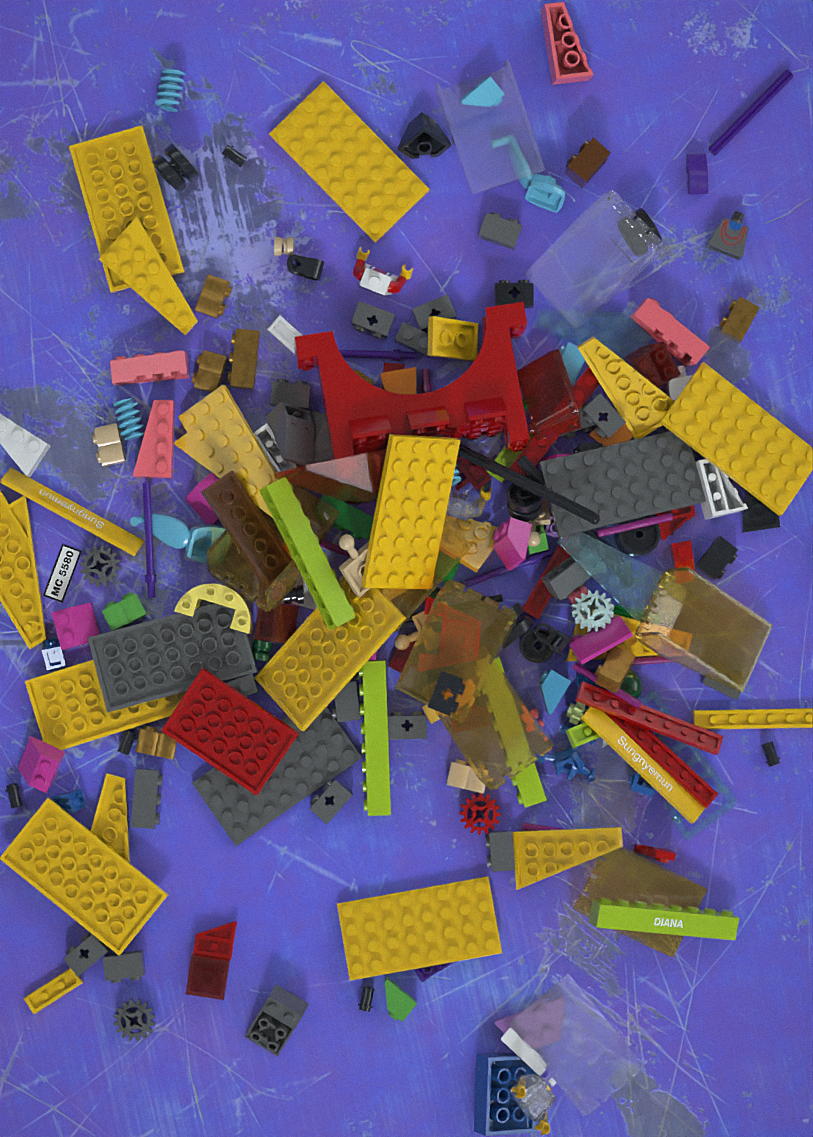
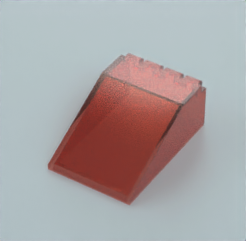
M387 449L308 464L274 473V477L278 480L286 477L287 481L293 485L353 505L371 502L378 498Z

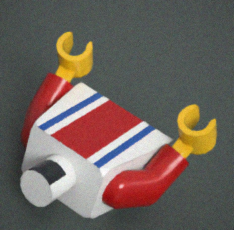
M362 247L359 248L356 254L357 260L354 265L353 276L358 279L360 286L382 295H392V293H399L406 281L411 279L413 268L406 270V265H403L400 275L396 276L366 264L365 261L369 256L370 250L364 253L361 251Z

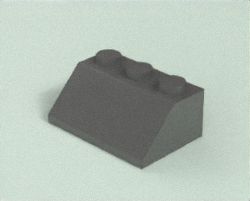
M309 409L315 424L314 467L309 468L299 464L298 466L324 477L332 458L325 414Z

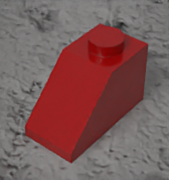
M691 540L669 544L675 582L695 579Z

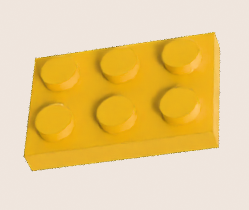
M436 316L428 318V356L470 362L475 361L477 358L478 323Z

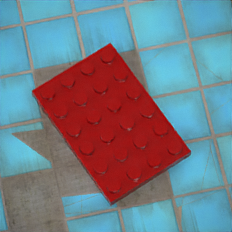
M205 668L201 669L161 730L256 796L299 734L295 729Z

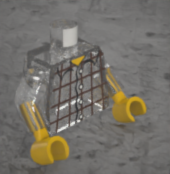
M482 486L480 498L450 491L446 515L465 521L472 517H479L487 501L490 500L492 488H490V491L485 492L484 486Z
M536 1074L522 1075L518 1078L516 1085L509 1091L526 1117L538 1122L535 1129L537 1131L541 1130V1135L550 1133L548 1116L553 1105L552 1103L556 1099L551 1088L557 1083V1080L552 1074L545 1078Z

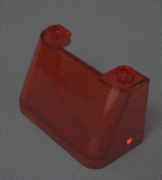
M559 349L552 350L517 370L520 389L522 390L531 419L528 427L531 435L535 434L536 441L581 428L579 407Z

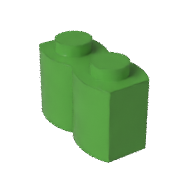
M130 592L121 597L122 601L118 603L112 601L104 605L105 609L102 610V613L111 631L121 629L148 615L138 594Z

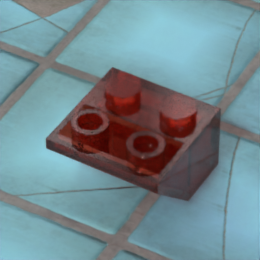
M663 341L640 347L625 356L630 366L658 388L681 374Z
M259 601L255 639L286 643L296 631L299 606Z

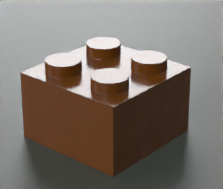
M594 137L590 142L586 140L580 147L579 154L577 156L574 154L565 166L567 167L565 174L581 188L607 162L611 153Z

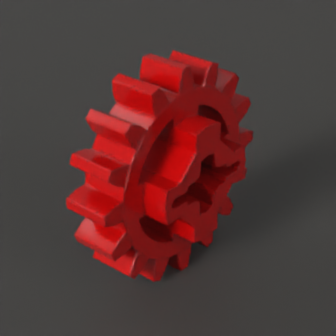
M479 793V797L472 794L471 800L465 798L466 805L461 804L464 811H460L459 814L464 815V817L460 821L466 822L465 829L471 827L470 833L477 830L478 835H481V830H484L488 834V828L494 830L493 824H499L496 817L501 816V813L496 812V810L500 806H494L493 804L496 800L492 799L490 801V795L488 794L485 798L482 793ZM484 801L486 803L484 805H476L474 802ZM468 808L472 810V816L469 819L467 818ZM492 808L493 817L490 820L488 818V811ZM477 809L480 811L485 809L483 818L480 816L478 818L475 817ZM477 822H483L485 826L479 827L475 826L474 824H476Z

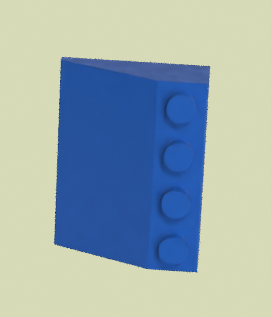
M516 1053L477 1054L474 1132L484 1136L535 1132L536 1111L531 1114L535 1109L533 1106L528 1109L529 1106L527 1105L530 1102H526L528 1100L526 1096L515 1099L516 1092H512V1087H517L520 1080L524 1079L525 1083L523 1086L526 1089V1093H528L526 1094L527 1097L530 1099L533 1093H537V1073Z

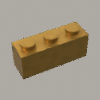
M236 328V333H232L231 345H234V352H230L229 363L232 364V371H228L227 378L231 388L250 390L255 388L260 332L257 330Z

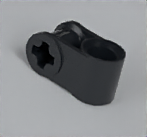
M292 255L288 258L287 269L290 273L320 281L324 261L300 255ZM297 260L298 264L301 266H297L296 269H293V265L290 263H294V261Z
M540 623L534 628V636L560 656L565 645L571 642L569 637L548 624ZM544 626L548 629L546 637L539 636L538 630L540 627Z

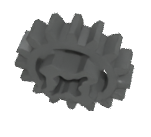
M94 546L93 552L86 550L87 557L81 556L84 559V563H79V565L83 566L84 569L80 570V573L86 574L83 579H90V585L96 582V587H100L101 583H103L104 587H107L108 581L114 583L113 577H119L116 571L122 569L117 566L121 560L115 559L118 554H111V548L105 551L104 546H101L100 550ZM101 554L107 555L111 560H104ZM93 557L92 564L88 566L89 560ZM98 562L102 564H108L102 568V571H100L99 569H93L99 565ZM113 567L111 574L107 577L109 568ZM95 572L100 579H95L90 573Z
M131 998L129 1004L126 1001L122 1003L123 1008L118 1006L117 1011L119 1013L114 1014V1018L118 1020L113 1024L119 1025L116 1032L122 1031V1038L127 1035L129 1036V1041L133 1037L139 1041L141 1035L143 1038L147 1037L146 1031L149 1033L153 1031L150 1026H155L156 1022L152 1021V1019L156 1017V1014L150 1013L153 1007L147 1008V1001L141 1004L140 998L137 1002H134L133 998ZM137 1007L138 1010L131 1011L128 1008ZM144 1012L146 1013L147 1021L144 1020ZM122 1016L126 1020V1027L123 1025ZM137 1016L138 1022L132 1023V1018ZM137 1028L142 1030L139 1032H131L132 1029Z

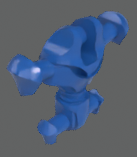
M565 722L561 727L562 734L572 728L567 726L568 722ZM596 739L593 740V741H591V742H590V745H592L593 743H595V742H596ZM568 740L569 745L565 750L550 754L546 753V749L543 748L541 754L536 757L540 764L544 761L553 762L557 776L564 773L567 775V780H571L574 775L582 773L587 776V782L595 781L594 774L596 768L590 770L585 767V763L579 756L578 750L582 745L573 749Z

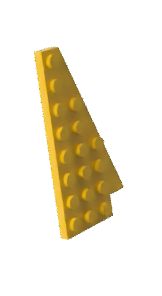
M222 385L178 416L187 433L176 440L174 444L219 478L233 470L255 505L272 517L259 490L280 480L226 385Z
M0 489V602L28 648L32 649L47 640L28 502L27 498L22 496L9 504Z

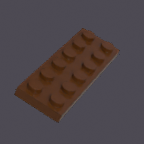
M233 470L201 491L265 589L297 567Z

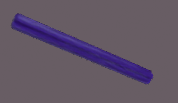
M785 70L709 147L710 153L714 156L717 155L793 78V74L789 70Z

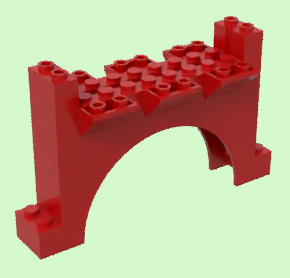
M519 302L486 307V317L482 318V347L473 364L451 384L423 394L393 393L365 381L351 369L342 357L335 342L333 331L294 337L297 369L308 371L312 370L313 367H317L335 476L341 479H348L355 475V458L366 457V454L374 453V455L385 454L389 434L461 438L463 435V439L477 440L480 438L479 436L485 435L489 438L496 437L503 429L506 450H512V452L522 451L530 438L511 339L520 338L521 335H524L527 327L524 303Z

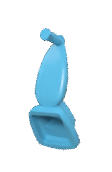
M508 135L494 141L490 140L492 150L509 144L510 158L520 184L525 189H528L525 199L543 209L555 213L558 212L564 204L565 191L561 189V186L556 185V179L548 175H533L513 136Z
M144 513L140 516L132 517L130 519L131 525L137 526L140 523H144ZM152 514V533L162 542L176 549L186 547L185 552L187 556L195 561L207 564H218L228 541V532L224 526L199 525L189 529L186 523L179 519L162 514Z

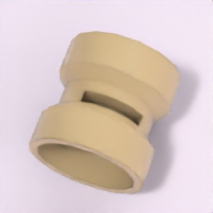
M274 237V256H281L282 254L287 256L294 255V237H288L287 239Z

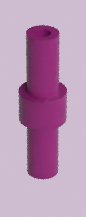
M422 369V393L432 392L433 384L430 383V370Z

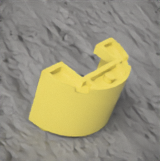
M203 584L194 587L182 596L174 610L175 612L193 617L195 609L200 608L202 599L236 610L230 628L252 634L253 616L248 603L237 591L224 585Z

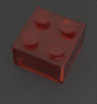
M193 953L191 955L185 994L224 1000L231 959Z

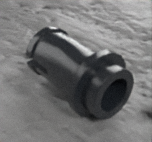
M227 145L222 152L225 159H230L240 168L244 163L239 159L242 161L247 159L246 156L235 150L233 145Z
M127 729L122 733L124 736L117 750L125 755L130 754L134 739H137V733Z
M773 741L761 745L767 760L765 763H768L769 767L779 764L780 757L777 756Z
M17 783L6 785L5 792L8 793L11 808L23 806L19 793L20 786Z
M363 986L361 1001L358 1003L359 1010L370 1012V1009L373 1008L371 1004L375 991L374 988Z

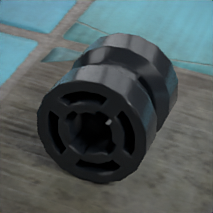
M284 585V603L291 604L294 601L298 604H304V585H297L294 588L291 585Z

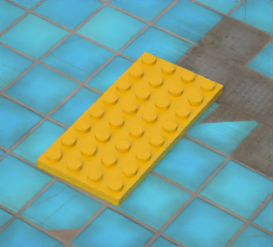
M324 81L269 133V136L374 243L381 239L430 191Z
M137 126L69 146L100 257L130 223L138 217L171 276L184 273L156 170L151 162L152 156L143 126ZM103 264L111 293L130 288Z
M704 362L697 368L660 421L663 426L779 516L783 515L813 471V447Z
M389 434L361 586L364 588L431 589L460 445L459 439Z
M344 577L339 582V585L344 589L345 597L354 609L355 618L329 630L317 607L255 676L256 681L301 731H305L406 619L379 588H370L361 597H358Z
M94 660L25 681L43 742L60 750L169 717L187 692L107 712Z
M49 797L0 856L1 861L119 956L169 895Z
M488 876L337 903L350 981L502 954Z

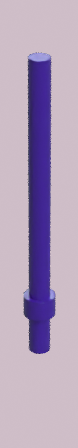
M393 349V351L339 350L342 357L381 358L393 359V361L416 359V352H404L401 349Z
M144 482L143 505L147 571L145 583H147L148 598H154L155 582H157L156 574H154L150 482Z
M551 549L537 554H528V557L511 571L529 564H537L540 560L553 556ZM504 565L442 589L445 595L510 572V570H507Z

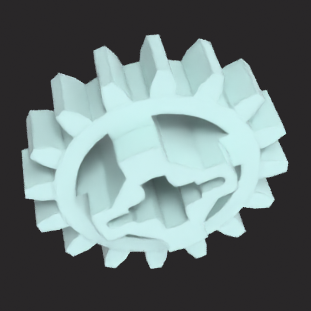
M588 590V595L581 593V599L575 598L576 604L572 605V610H574L572 616L575 617L576 624L580 623L581 629L586 626L589 632L591 628H594L597 632L598 627L601 626L605 629V623H611L610 618L614 617V605L611 604V598L605 599V593L600 596L598 590L595 591V594Z

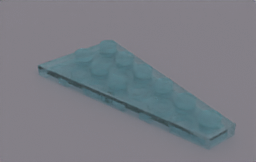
M539 309L532 328L577 345L594 336L625 362L638 368L651 338V335L629 317L633 312Z
M582 532L563 536L558 541L636 621H641L675 580V578Z

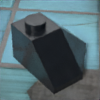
M421 112L408 124L398 145V150L411 159L420 158L419 156L421 155L439 157L452 144L438 123Z

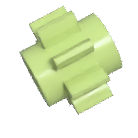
M577 702L575 705L571 703L566 717L570 718V723L578 725L579 722L584 723L580 717L587 710L585 709V704Z

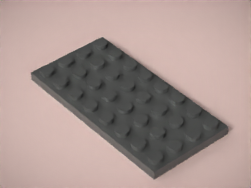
M671 431L538 463L545 487L600 514L599 522L594 525L549 502L558 538L706 502L692 449Z
M215 603L196 608L193 617L177 613L88 637L107 712L185 692L189 689L202 668H205L223 681L256 673L257 669L247 633L230 628L236 609Z
M327 707L305 731H301L288 716L281 720L299 732V734L257 796L215 767L192 783L235 846L362 758Z

